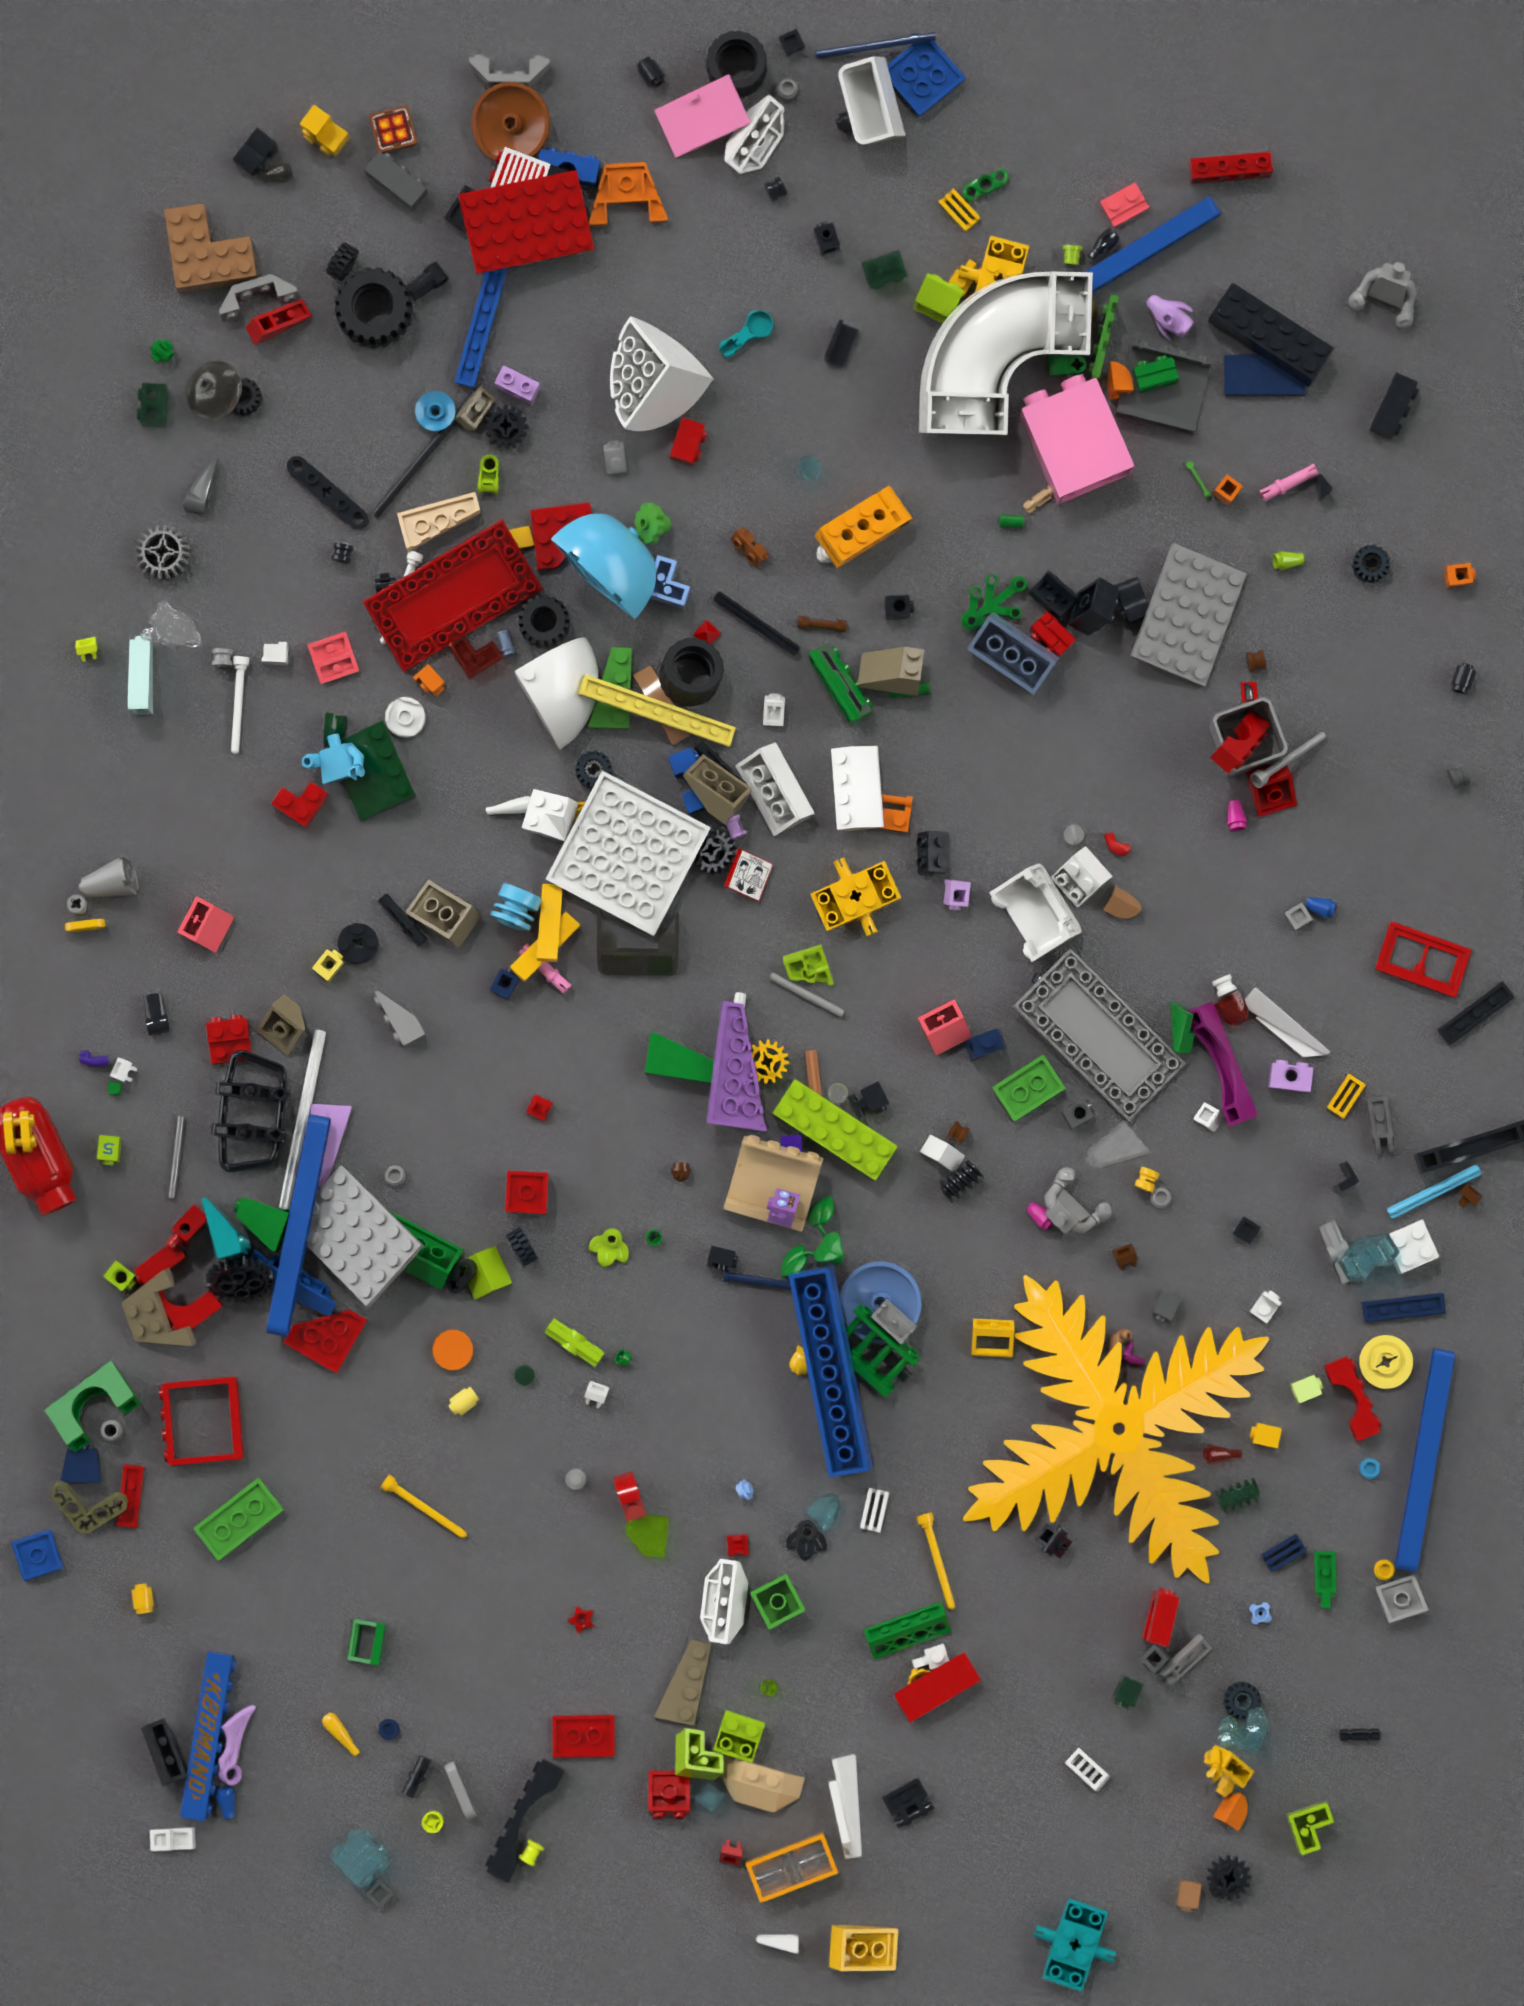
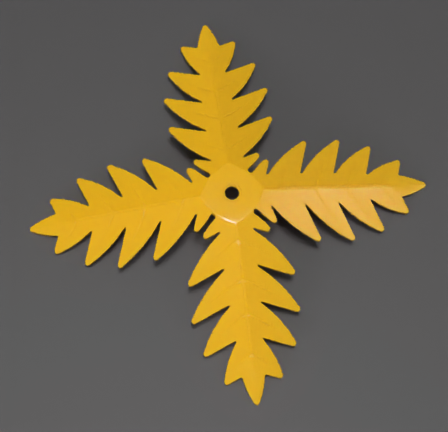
M1024 1275L1023 1281L1028 1302L1015 1304L1014 1308L1025 1318L1043 1328L1016 1333L1014 1336L1031 1347L1057 1355L1024 1361L1023 1365L1048 1376L1072 1380L1073 1382L1042 1387L1040 1391L1066 1403L1089 1407V1409L1076 1411V1415L1095 1420L1094 1424H1089L1082 1421H1074L1073 1424L1083 1433L1058 1426L1033 1424L1031 1428L1056 1449L1033 1442L1004 1440V1444L1026 1461L1029 1466L1005 1460L983 1461V1465L1003 1480L1004 1483H983L970 1486L968 1490L979 1500L967 1511L963 1521H975L990 1517L991 1528L993 1531H996L1008 1518L1015 1503H1017L1021 1529L1026 1531L1037 1512L1044 1489L1049 1519L1051 1523H1054L1066 1497L1070 1474L1072 1475L1076 1503L1078 1506H1081L1092 1484L1097 1459L1099 1458L1101 1471L1105 1472L1110 1454L1114 1453L1111 1474H1115L1124 1465L1116 1488L1114 1515H1119L1139 1491L1131 1515L1129 1542L1133 1543L1151 1520L1155 1518L1149 1539V1563H1154L1166 1547L1172 1543L1171 1561L1175 1578H1179L1188 1568L1200 1580L1209 1583V1571L1205 1557L1217 1555L1219 1550L1208 1540L1191 1530L1218 1525L1219 1521L1201 1510L1178 1503L1210 1497L1211 1493L1194 1484L1164 1477L1194 1470L1195 1466L1172 1455L1149 1451L1148 1449L1161 1447L1162 1443L1144 1438L1143 1434L1147 1433L1163 1437L1164 1433L1155 1424L1181 1432L1203 1433L1204 1429L1185 1414L1181 1408L1204 1416L1229 1418L1230 1413L1208 1396L1206 1392L1223 1397H1250V1393L1231 1378L1230 1375H1249L1264 1371V1367L1255 1361L1254 1358L1265 1347L1269 1338L1258 1337L1243 1341L1241 1330L1239 1327H1236L1227 1337L1217 1355L1212 1330L1210 1327H1207L1196 1348L1191 1368L1184 1336L1180 1335L1170 1358L1166 1383L1164 1382L1159 1354L1154 1352L1144 1375L1140 1399L1136 1386H1132L1128 1397V1404L1125 1405L1123 1401L1127 1385L1123 1383L1114 1393L1121 1366L1122 1344L1120 1342L1116 1343L1101 1364L1097 1366L1104 1344L1105 1316L1101 1315L1085 1337L1080 1340L1085 1321L1084 1295H1080L1063 1316L1062 1295L1058 1281H1054L1045 1291L1036 1281ZM1116 1423H1122L1125 1426L1123 1434L1117 1435L1114 1433L1113 1426Z

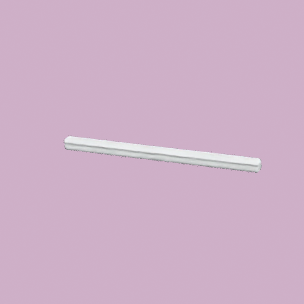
M315 1030L279 1203V1208L282 1210H290L326 1036V1032L323 1030Z

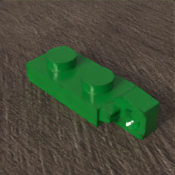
M1314 1551L1316 1598H1320L1322 1609H1329L1330 1598H1335V1551Z

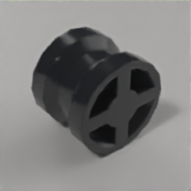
M779 176L771 183H764L766 191L773 202L779 196L788 195Z
M334 543V554L331 555V560L350 564V553L353 552L354 547L343 543Z

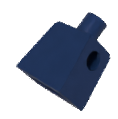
M999 1028L971 1037L964 1042L971 1061L1007 1049L1001 1029Z
M89 1443L76 1453L71 1449H67L61 1481L103 1482L98 1449H89Z

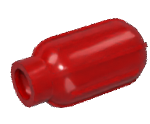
M32 1097L19 1098L0 1107V1154L17 1190L30 1201L36 1203L42 1217L55 1213L76 1202L78 1199L70 1184L73 1178L74 1167L47 1110L44 1109L39 1101ZM20 1111H29L30 1115L34 1114L35 1127H32V1135L36 1136V1147L33 1148V1152L25 1153L22 1147H16V1153L7 1154L3 1114L13 1112L14 1118H20ZM15 1126L16 1139L21 1138V1126Z

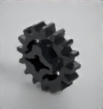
M504 405L502 410L497 406V412L490 411L492 417L485 418L486 422L489 423L484 425V429L489 430L486 433V437H492L490 443L497 442V448H500L501 445H504L505 450H508V445L516 448L515 442L522 444L521 436H527V433L523 431L528 429V425L523 424L527 419L526 417H521V410L517 413L515 412V406H512L511 410L508 409L507 405ZM502 415V418L498 422H494L499 416ZM510 415L514 416L518 420V422L513 421L510 418ZM506 419L509 425L507 435L503 429ZM494 432L500 433L502 435V439L498 438L494 434ZM514 433H517V435H516L515 437H513L512 439H510V437H511Z
M717 830L716 833L709 831V836H706L695 857L698 860L696 865L701 867L702 871L708 872L711 875H714L715 872L721 874V869L727 871V865H732L733 861L731 859L736 856L733 853L737 849L733 845L734 839L720 830Z
M1229 1854L1226 1855V1860L1219 1856L1218 1863L1211 1862L1214 1868L1207 1869L1211 1876H1207L1206 1879L1212 1882L1208 1887L1215 1888L1213 1894L1220 1893V1899L1222 1900L1225 1895L1229 1901L1232 1900L1233 1895L1239 1899L1240 1892L1246 1894L1244 1887L1251 1886L1247 1880L1252 1879V1876L1246 1874L1250 1868L1243 1867L1245 1864L1244 1860L1238 1863L1237 1856L1233 1860H1231ZM1229 1864L1226 1869L1219 1870L1222 1865ZM1237 1867L1240 1868L1243 1879L1238 1877L1236 1873ZM1230 1872H1232L1231 1875L1234 1877L1233 1881L1229 1880L1228 1883H1226L1227 1880L1224 1878V1876L1229 1875ZM1215 1877L1220 1878L1221 1888L1217 1886ZM1239 1886L1236 1890L1229 1891L1230 1887Z

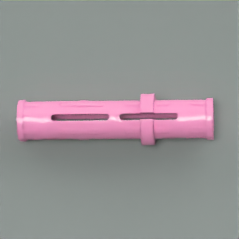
M1311 464L1282 480H1275L1274 484L1259 490V494L1264 502L1279 494L1284 495L1285 491L1319 475L1318 470L1314 464Z
M528 943L523 947V950L519 951V954L522 955L530 947ZM546 961L537 969L547 978L546 981L548 983L551 982L562 994H565L568 991L567 989L571 988L572 984L559 974L560 971L554 969Z

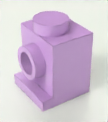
M945 879L943 904L949 905V909L961 910V906L968 907L971 882Z

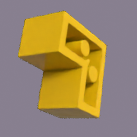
M315 105L311 107L300 122L301 132L304 135L303 138L310 144L315 142L320 146L319 149L328 156L332 154L336 157L350 138L348 132L332 122L330 115Z

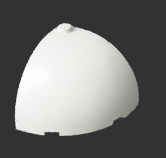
M629 317L618 340H621L618 350L613 353L610 371L611 397L615 399V412L625 429L647 431L664 426L688 411L705 392L713 377L687 349L673 338L642 320Z
M586 637L564 643L515 671L520 686L559 749L569 744L580 733L588 722L596 700L578 694L585 674L599 679L596 658Z

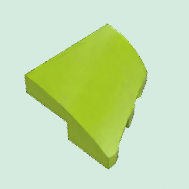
M822 944L783 956L789 980H806L809 983L823 982L828 983V985L834 984Z

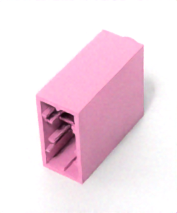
M1083 374L1063 381L1061 383L1063 391L1049 397L1046 390H1040L1025 397L1023 400L1026 407L1021 409L1019 416L1048 485L1053 491L1052 493L1057 505L1131 475L1135 467L1097 378L1086 381Z

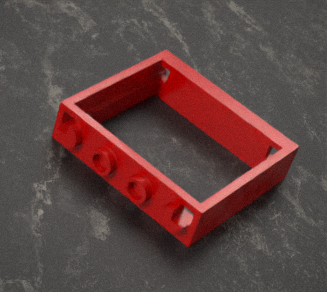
M238 1377L162 1383V1388H159V1399L163 1400L164 1408L160 1409L161 1421H165V1429H162V1438L167 1443V1449L164 1450V1461L168 1462V1466L244 1459ZM228 1384L234 1454L175 1459L170 1389Z

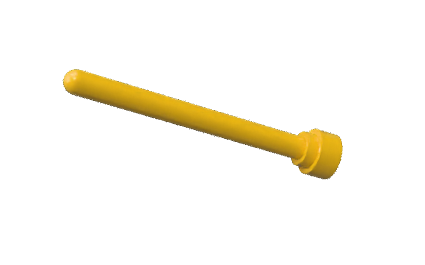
M390 1474L387 1476L380 1487L385 1492L389 1491L392 1493L393 1491L460 1538L467 1536L465 1530L397 1485L396 1478Z
M932 1512L917 1516V1521L925 1530L947 1607L953 1610L955 1602L932 1528L934 1516Z

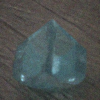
M825 1494L814 1501L805 1513L826 1531L839 1516L841 1509L840 1500L836 1494Z

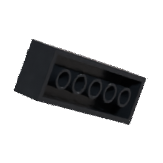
M1233 282L1208 320V323L1256 354L1264 357L1308 387L1311 386L1334 350V347Z

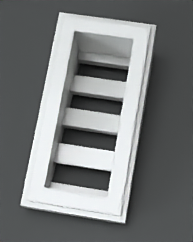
M1079 1747L1065 1762L1096 1792L1111 1777ZM1082 1756V1761L1075 1767L1073 1764ZM1088 1761L1090 1764L1081 1772L1080 1769ZM1094 1767L1096 1769L1094 1773L1089 1778L1086 1777V1775ZM1101 1773L1103 1776L1094 1784L1092 1781Z
M797 1935L757 1936V1942L760 1944L798 1954Z

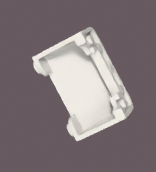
M1041 864L1026 868L989 892L992 896L993 904L996 907L1006 908L1026 941L1023 953L1031 962L1036 961L1081 933L1078 921L1050 875Z

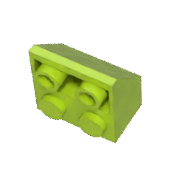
M927 273L912 309L943 324L947 317L960 305L964 290L954 283L950 284L936 274Z
M726 1709L713 1750L753 1763L765 1722Z

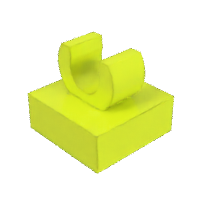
M96 637L76 640L77 655H81L83 662L86 661L85 654L91 653L94 660L97 657L98 644Z

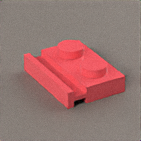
M1136 182L1100 201V205L1109 221H1111L1113 228L1150 208Z

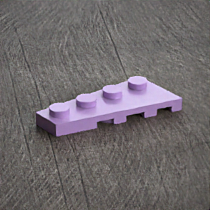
M311 1104L310 1114L331 1118L318 1187H322L330 1178L352 1106Z

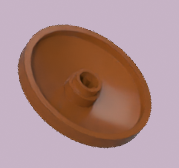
M504 82L489 88L478 99L472 114V132L479 148L493 160H496L498 152H502L505 147L534 157L540 152V149H543L549 138L551 116L545 100L536 90L522 83Z

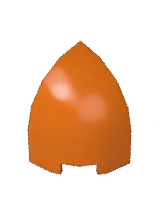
M1111 361L1107 378L1109 399H1118L1119 394L1127 392L1129 395L1134 390L1133 379L1125 366Z
M1242 1793L1230 1794L1218 1806L1213 1817L1239 1831L1248 1812L1246 1798Z

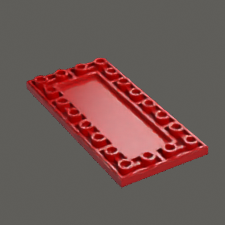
M501 519L362 602L404 672L542 591L543 588L505 522Z

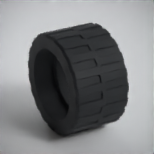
M738 30L729 31L715 39L708 49L706 59L708 79L712 83L724 77L718 69L719 57L724 52L730 49L746 50L755 58V71L746 79L732 80L739 97H747L753 92L755 93L762 86L764 78H766V51L762 43L759 42V39L750 33Z
M698 638L679 640L668 649L659 670L661 689L667 697L680 705L690 707L702 705L704 702H708L717 691L724 672L723 659L719 651L705 640ZM683 659L695 660L706 668L709 674V681L702 685L686 684L676 676L673 665Z

